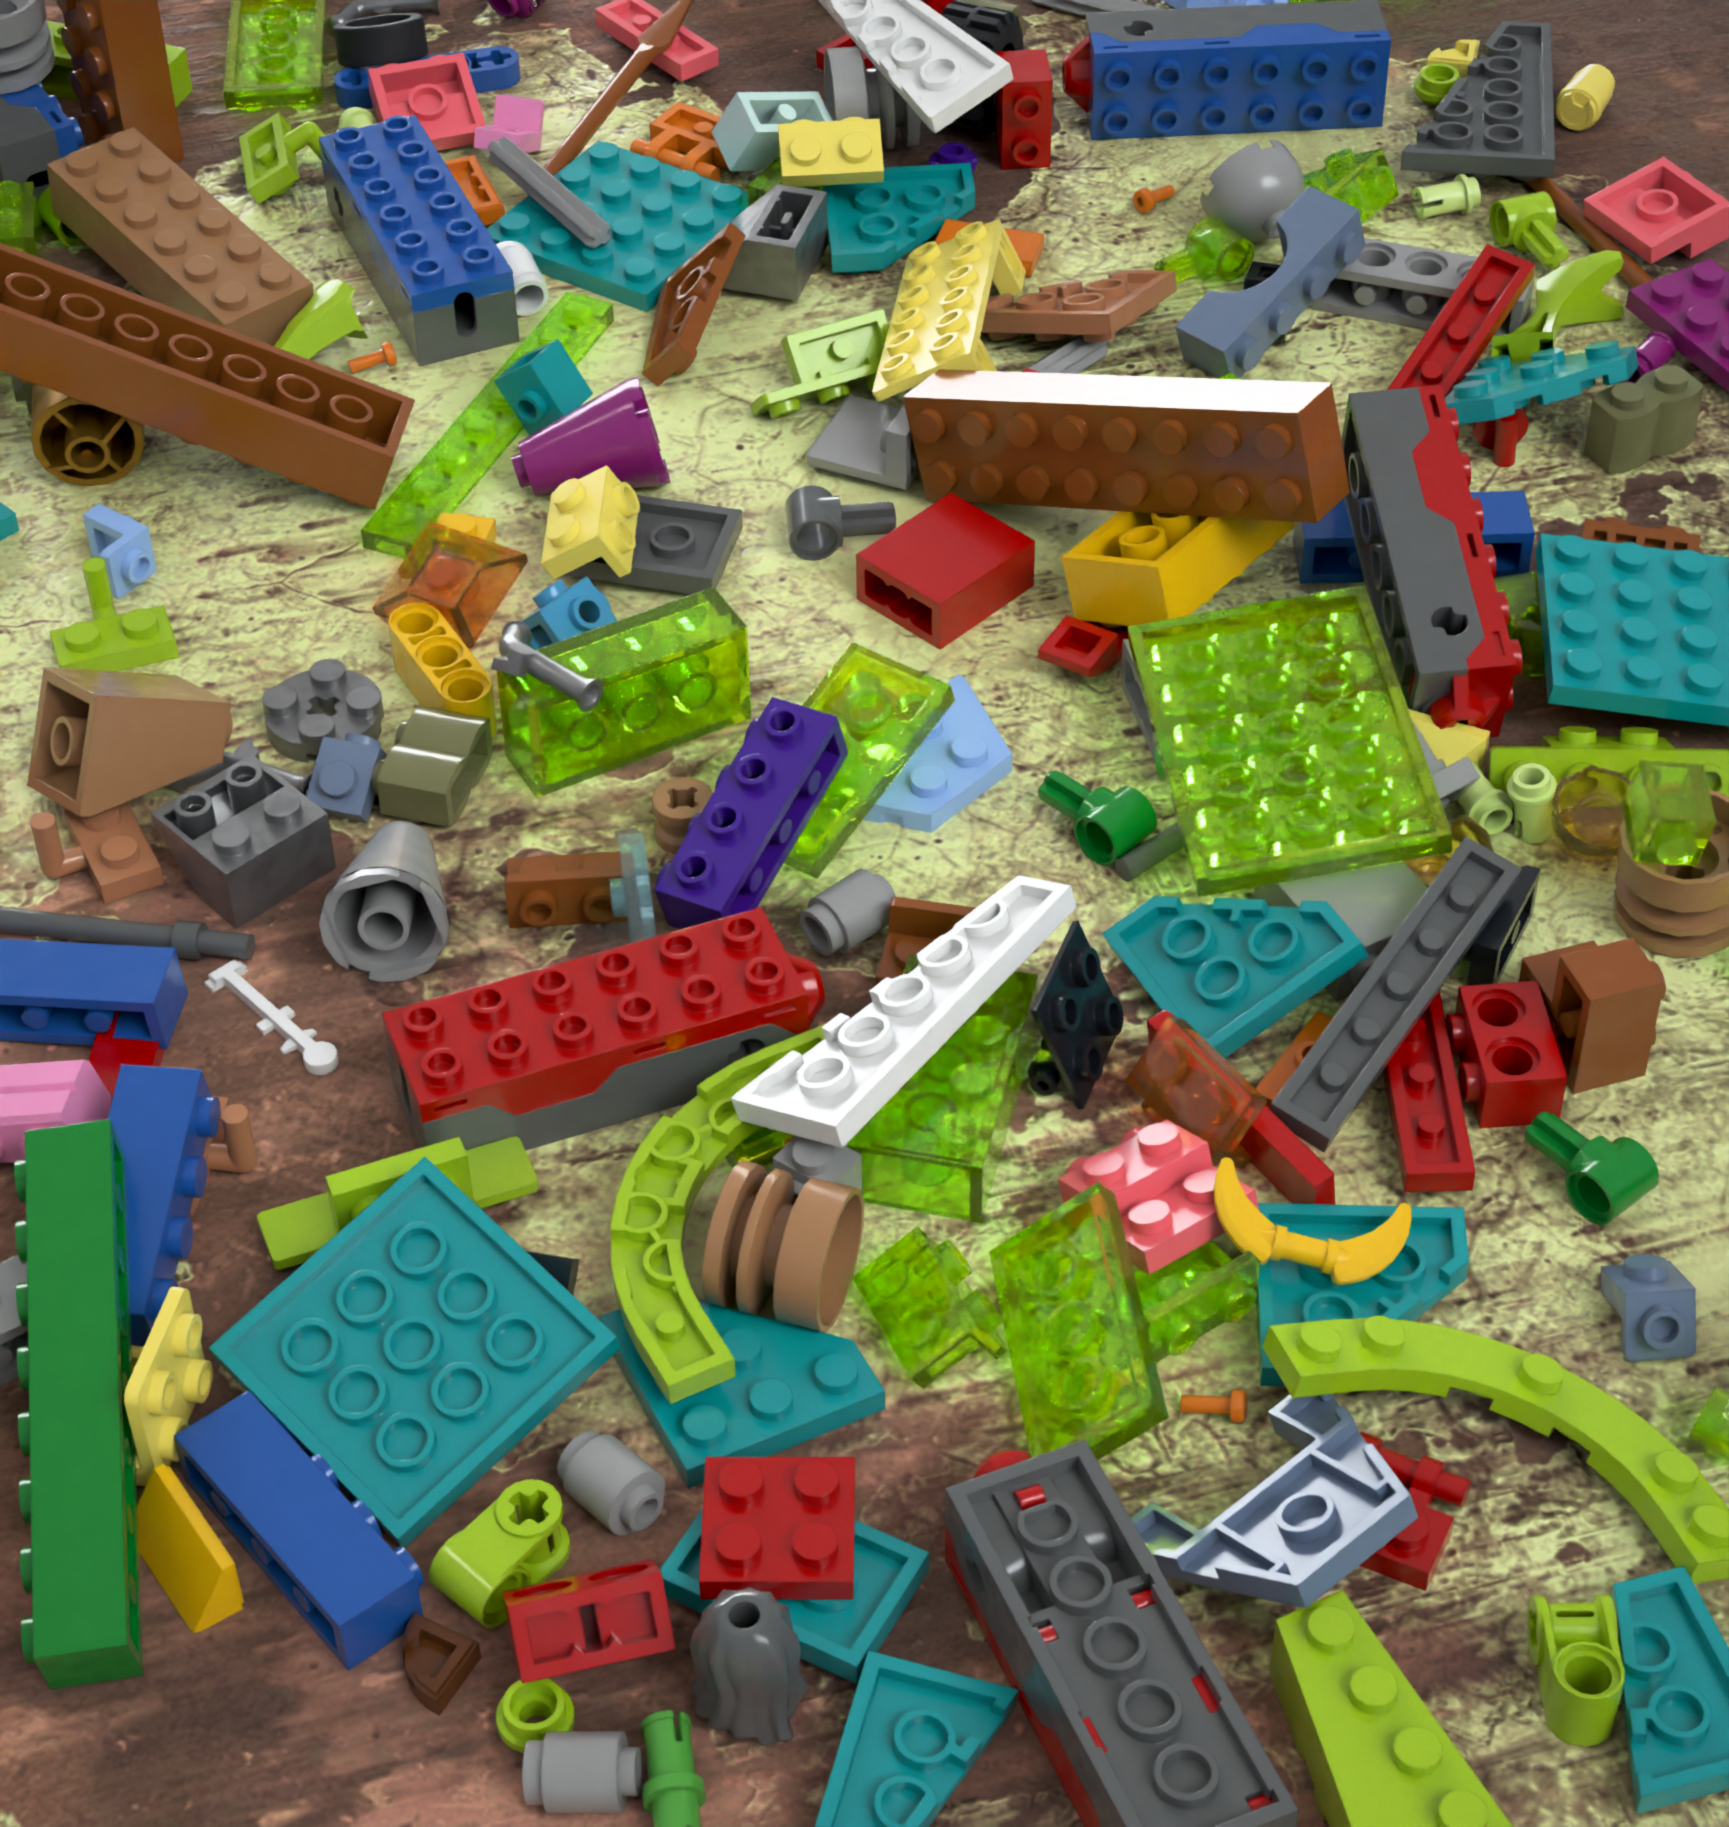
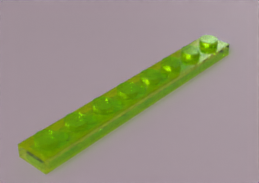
M566 292L361 529L363 548L413 561L425 547L440 513L453 514L524 429L494 380L521 356L556 339L560 341L575 366H577L614 322L613 303L593 299L585 294Z

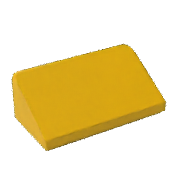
M163 1463L155 1467L137 1505L139 1554L189 1630L193 1633H198L243 1609L242 1603H244L235 1562L170 1466L166 1467Z

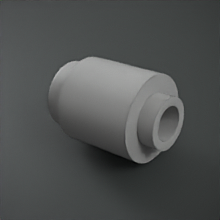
M858 869L809 900L808 909L800 914L801 929L811 946L824 956H829L834 952L844 954L889 925V906L891 899L896 897L894 890L883 876L872 874L865 869Z
M587 1431L575 1437L562 1452L557 1465V1474L563 1481L566 1494L615 1535L623 1536L649 1527L661 1513L665 1493V1480L663 1476L615 1436L610 1434L600 1435L596 1431Z
M624 1731L547 1732L544 1740H528L523 1756L522 1782L524 1799L527 1805H543L546 1813H623L626 1809L628 1796H639L641 1793L643 1776L640 1747H628Z

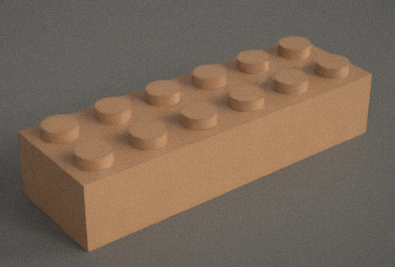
M134 127L115 133L109 138L81 150L71 152L69 155L47 164L53 214L145 298L274 346L283 334L287 324L304 308L314 295L312 282Z

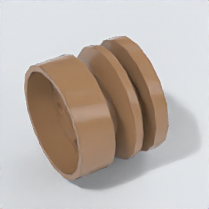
M1695 786L1667 787L1643 796L1626 811L1619 828L1617 852L1619 867L1616 872V889L1614 891V909L1617 923L1628 938L1633 937L1637 944L1648 951L1674 958L1704 957L1729 946V797L1717 791Z
M741 1160L731 1170L722 1187L707 1233L702 1265V1291L706 1303L730 1308L737 1301L739 1311L757 1315L765 1306L773 1291V1310L776 1320L827 1333L835 1324L845 1303L858 1260L864 1226L865 1203L862 1190L812 1177L803 1185L795 1201V1185L792 1173L775 1168L767 1175L764 1166Z

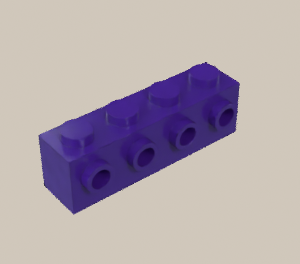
M772 697L761 716L755 718L750 723L745 734L744 744L731 765H726L721 770L716 781L714 793L702 812L693 816L688 825L684 842L672 861L665 863L658 874L654 891L669 926L684 929L758 907L849 754L837 716Z

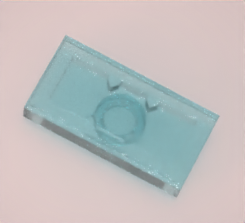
M637 828L614 831L620 878L609 879L613 917L625 916L629 944L657 936L644 834Z

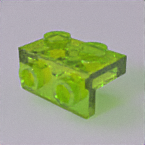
M1344 149L1324 159L1325 167L1321 170L1303 175L1305 189L1308 186L1314 187L1359 209L1361 223L1398 196L1394 176L1382 149L1353 154L1352 149Z
M917 1226L854 1275L852 1279L907 1375L913 1382L925 1389L979 1346L996 1360L1008 1352V1349L996 1330L1003 1323L999 1312L979 1289L972 1291L965 1279L973 1271L963 1254L950 1240L946 1239L939 1245Z
M1211 1240L1150 1275L1139 1270L1094 1296L1093 1316L1147 1369L1169 1355L1177 1356L1186 1352L1199 1337L1222 1323L1235 1322L1247 1314L1257 1300L1260 1260L1251 1251H1247L1232 1260Z

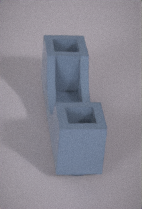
M1308 186L1276 220L1285 257L1277 271L1262 283L1245 290L1235 292L1208 291L1176 324L1175 329L1183 360L1217 379L1239 380L1246 371L1252 370L1259 363L1263 353L1280 335L1286 334L1293 327L1296 318L1314 299L1320 298L1326 292L1330 282L1347 264L1353 263L1361 254L1365 246L1359 209L1314 187Z

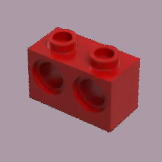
M1046 49L996 52L998 56L1010 63L1014 78L996 91L995 141L1001 170L1050 167L1053 79Z
M1538 981L1459 986L1455 1014H1447L1445 1020L1452 1054L1458 1053L1461 1062L1458 1070L1460 1095L1463 1102H1472L1479 1128L1530 1125L1535 1116L1542 1111L1555 1114L1560 1118L1567 1074Z
M652 1559L502 1591L515 1666L522 1684L676 1650L662 1572Z

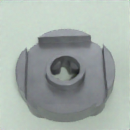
M323 659L315 662L309 671L301 672L284 680L278 686L268 689L262 697L266 730L270 744L280 754L295 761L309 763L307 754L318 755L323 736L344 740L347 733H356L378 740L382 732L381 720L384 718L381 691L371 679L358 672L345 670L344 664L335 659ZM322 713H334V715L328 716Z

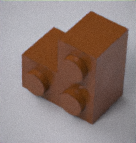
M1633 937L1597 946L1593 940L1522 958L1518 982L1538 981L1567 1074L1566 1084L1573 1094L1645 1076L1650 1049L1656 1041L1655 1025L1660 1001L1665 997L1666 984L1658 964L1654 961H1649Z

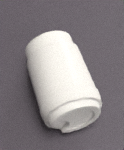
M503 241L496 244L513 271L517 315L530 316L536 314L546 305L549 292L546 281L533 259V255L523 244L516 241Z

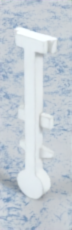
M233 959L208 974L209 979L204 982L208 990L214 993L224 986L228 987L263 1018L262 1021L255 1024L256 1029L260 1033L266 1035L275 1029L286 1039V1042L280 1048L283 1054L298 1049L303 1054L306 1070L315 1075L328 1074L337 1067L338 1054L335 1046L329 1042H315L312 1038L317 1032L313 1028L301 1030L290 1019L295 1017V1012L288 1005L279 1010L241 976L248 972V968L243 962H237Z

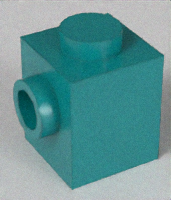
M558 339L521 356L494 380L529 436L580 407L593 395V392Z

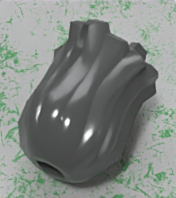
M751 1587L743 1590L723 1589L714 1602L702 1611L700 1623L694 1630L689 1644L696 1671V1680L690 1687L696 1698V1714L702 1718H709L708 1725L711 1729L730 1731L734 1738L756 1737L762 1746L788 1742L795 1737L790 1719L793 1717L801 1698L809 1689L805 1679L798 1670L801 1650L798 1635L793 1631L789 1607L778 1603L770 1591L761 1592Z

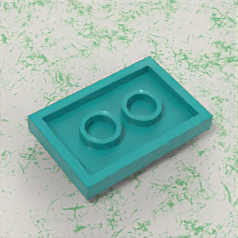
M703 1508L660 1569L666 1597L700 1613L714 1602V1600H700L699 1570ZM855 1520L854 1600H776L778 1603L789 1607L793 1631L798 1635L800 1658L858 1684L868 1650L876 1653L879 1651L929 1571V1552Z

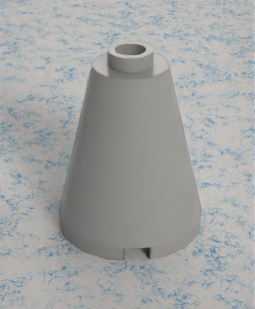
M395 821L378 829L331 887L323 901L319 920L323 944L334 960L347 970L352 965L360 970L369 972L368 979L378 982L407 981L427 972L435 964L437 956L445 947L449 936L450 920L434 845L428 833L416 824Z

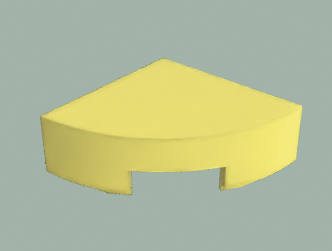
M1458 40L1455 48L1444 51L1437 48L1428 56L1427 65L1433 63L1451 65L1458 70L1459 77L1465 78L1468 72V65L1474 58L1478 59L1480 40Z

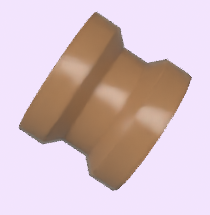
M687 777L674 778L660 784L653 792L652 810L656 817L654 836L657 844L663 850L672 854L677 853L685 840L686 831L691 819L695 814L702 812L712 796L711 788L703 781Z

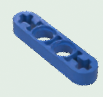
M495 46L438 54L452 55L464 53L476 93L510 88L520 81L519 54L516 50L509 47ZM436 55L425 56V57H421V58H418V59H415V60L406 61V62H412V61H418V60H423V59H429V58H431V57H433V56H436ZM384 65L350 67L339 71L334 76L336 102L344 109L351 107L372 109L373 105L369 95L368 69Z

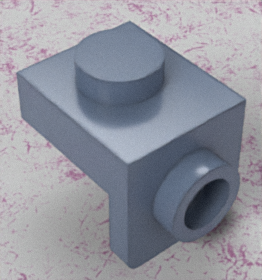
M347 733L344 740L323 736L306 797L327 812L329 816L368 823L376 795L372 791L373 770L377 761L380 758L385 759L387 756L381 748V743L376 739L356 733Z
M1641 1254L1625 1258L1622 1265L1601 1266V1294L1621 1316L1622 1354L1628 1361L1690 1357L1695 1354L1696 1288L1670 1260L1667 1261L1665 1258L1656 1255Z

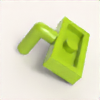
M278 112L239 137L247 191L259 204L273 195L278 196L285 193L291 188L294 181L300 178L296 159L297 151L308 145L321 160L318 137L325 136V134L318 125L308 121L291 131L290 124Z
M99 557L85 560L82 568L95 621L77 622L68 627L49 631L59 668L118 672L179 658L176 639L165 606L135 609L126 614L117 615L105 560Z

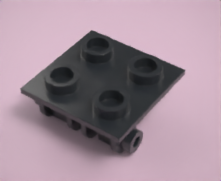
M1073 921L1030 1010L1043 1039L1041 1041V1050L1038 1051L1035 1059L1029 1066L1028 1076L1030 1078V1086L1036 1093L1049 1096L1055 1091H1069L1077 1109H1084L1095 1082L1102 1075L1103 1065L1112 1044L1122 1030L1124 1015L1119 999L1113 996L1103 975L1098 953L1094 948L1090 947L1079 921Z

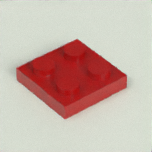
M705 1457L699 1570L700 1600H715L723 1589L743 1590L748 1587L761 1592L770 1591L776 1600H854L855 1457Z

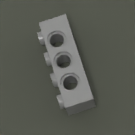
M1364 238L1365 246L1359 257L1353 263L1346 265L1330 282L1326 292L1320 298L1313 300L1311 309L1428 330L1478 257ZM1534 277L1494 336L1510 334L1526 322L1530 311Z

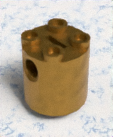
M32 385L31 442L36 459L47 472L67 483L81 486H96L109 484L126 476L139 463L144 448V425L132 423L124 416L100 407L81 404L68 395L41 385Z

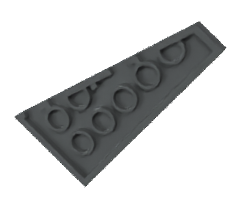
M1502 21L1485 43L1484 53L1480 59L1474 58L1468 65L1467 76L1465 78L1459 77L1435 108L1434 119L1429 125L1423 124L1419 129L1415 144H1408L1402 151L1400 170L1462 173L1467 177L1484 178L1488 175L1513 176L1523 181H1533L1540 177L1553 178L1555 136L1551 23Z

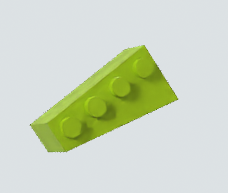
M1343 1590L1316 1601L1307 1608H1301L1276 1619L1270 1676L1299 1756L1306 1761L1314 1784L1313 1796L1322 1821H1327L1329 1827H1513Z

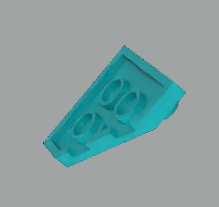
M971 164L884 167V182L821 185V191L827 192L828 246L832 273L862 274L867 271L884 270L940 232L946 219L958 220L974 209L975 186Z
M1603 341L1587 345L1585 353L1564 355L1563 348H1551L1532 353L1531 360L1511 363L1510 356L1508 355L1488 357L1477 362L1478 367L1466 373V377L1459 384L1453 386V390L1445 397L1447 408L1454 407L1456 409L1459 424L1497 420L1515 414L1516 409L1529 405L1530 398L1535 396L1538 405H1546L1582 394V389L1595 385V378L1601 376L1603 385H1612L1628 380L1638 368L1636 347L1619 348L1618 341Z
M1153 896L1102 933L1111 949L1160 1011L1166 1009L1168 1012H1171L1220 1061L1369 956L1359 938L1327 901L1301 900L1300 907L1268 906L1264 899L1214 898L1213 904H1182L1179 897Z
M1258 1203L1259 1211L1273 1224L1287 1227L1289 1232L1327 1241L1328 1238L1344 1241L1372 1232L1386 1222L1398 1207ZM1411 1206L1412 1221L1410 1231L1401 1252L1392 1264L1379 1274L1365 1281L1348 1285H1337L1331 1282L1330 1275L1320 1273L1319 1268L1280 1259L1279 1262L1268 1260L1265 1265H1259L1254 1262L1260 1386H1285L1262 1348L1271 1325L1333 1319L1369 1318L1372 1316H1385L1395 1320L1415 1321L1464 1282L1467 1278L1469 1266L1464 1208Z
M699 1301L701 1307L735 1358L736 1377L678 1402L669 1404L637 1352L624 1326L620 1310L618 1309L599 1316L600 1321L617 1336L621 1348L613 1356L688 1489L704 1483L705 1457H768L885 1409V1390L853 1340Z

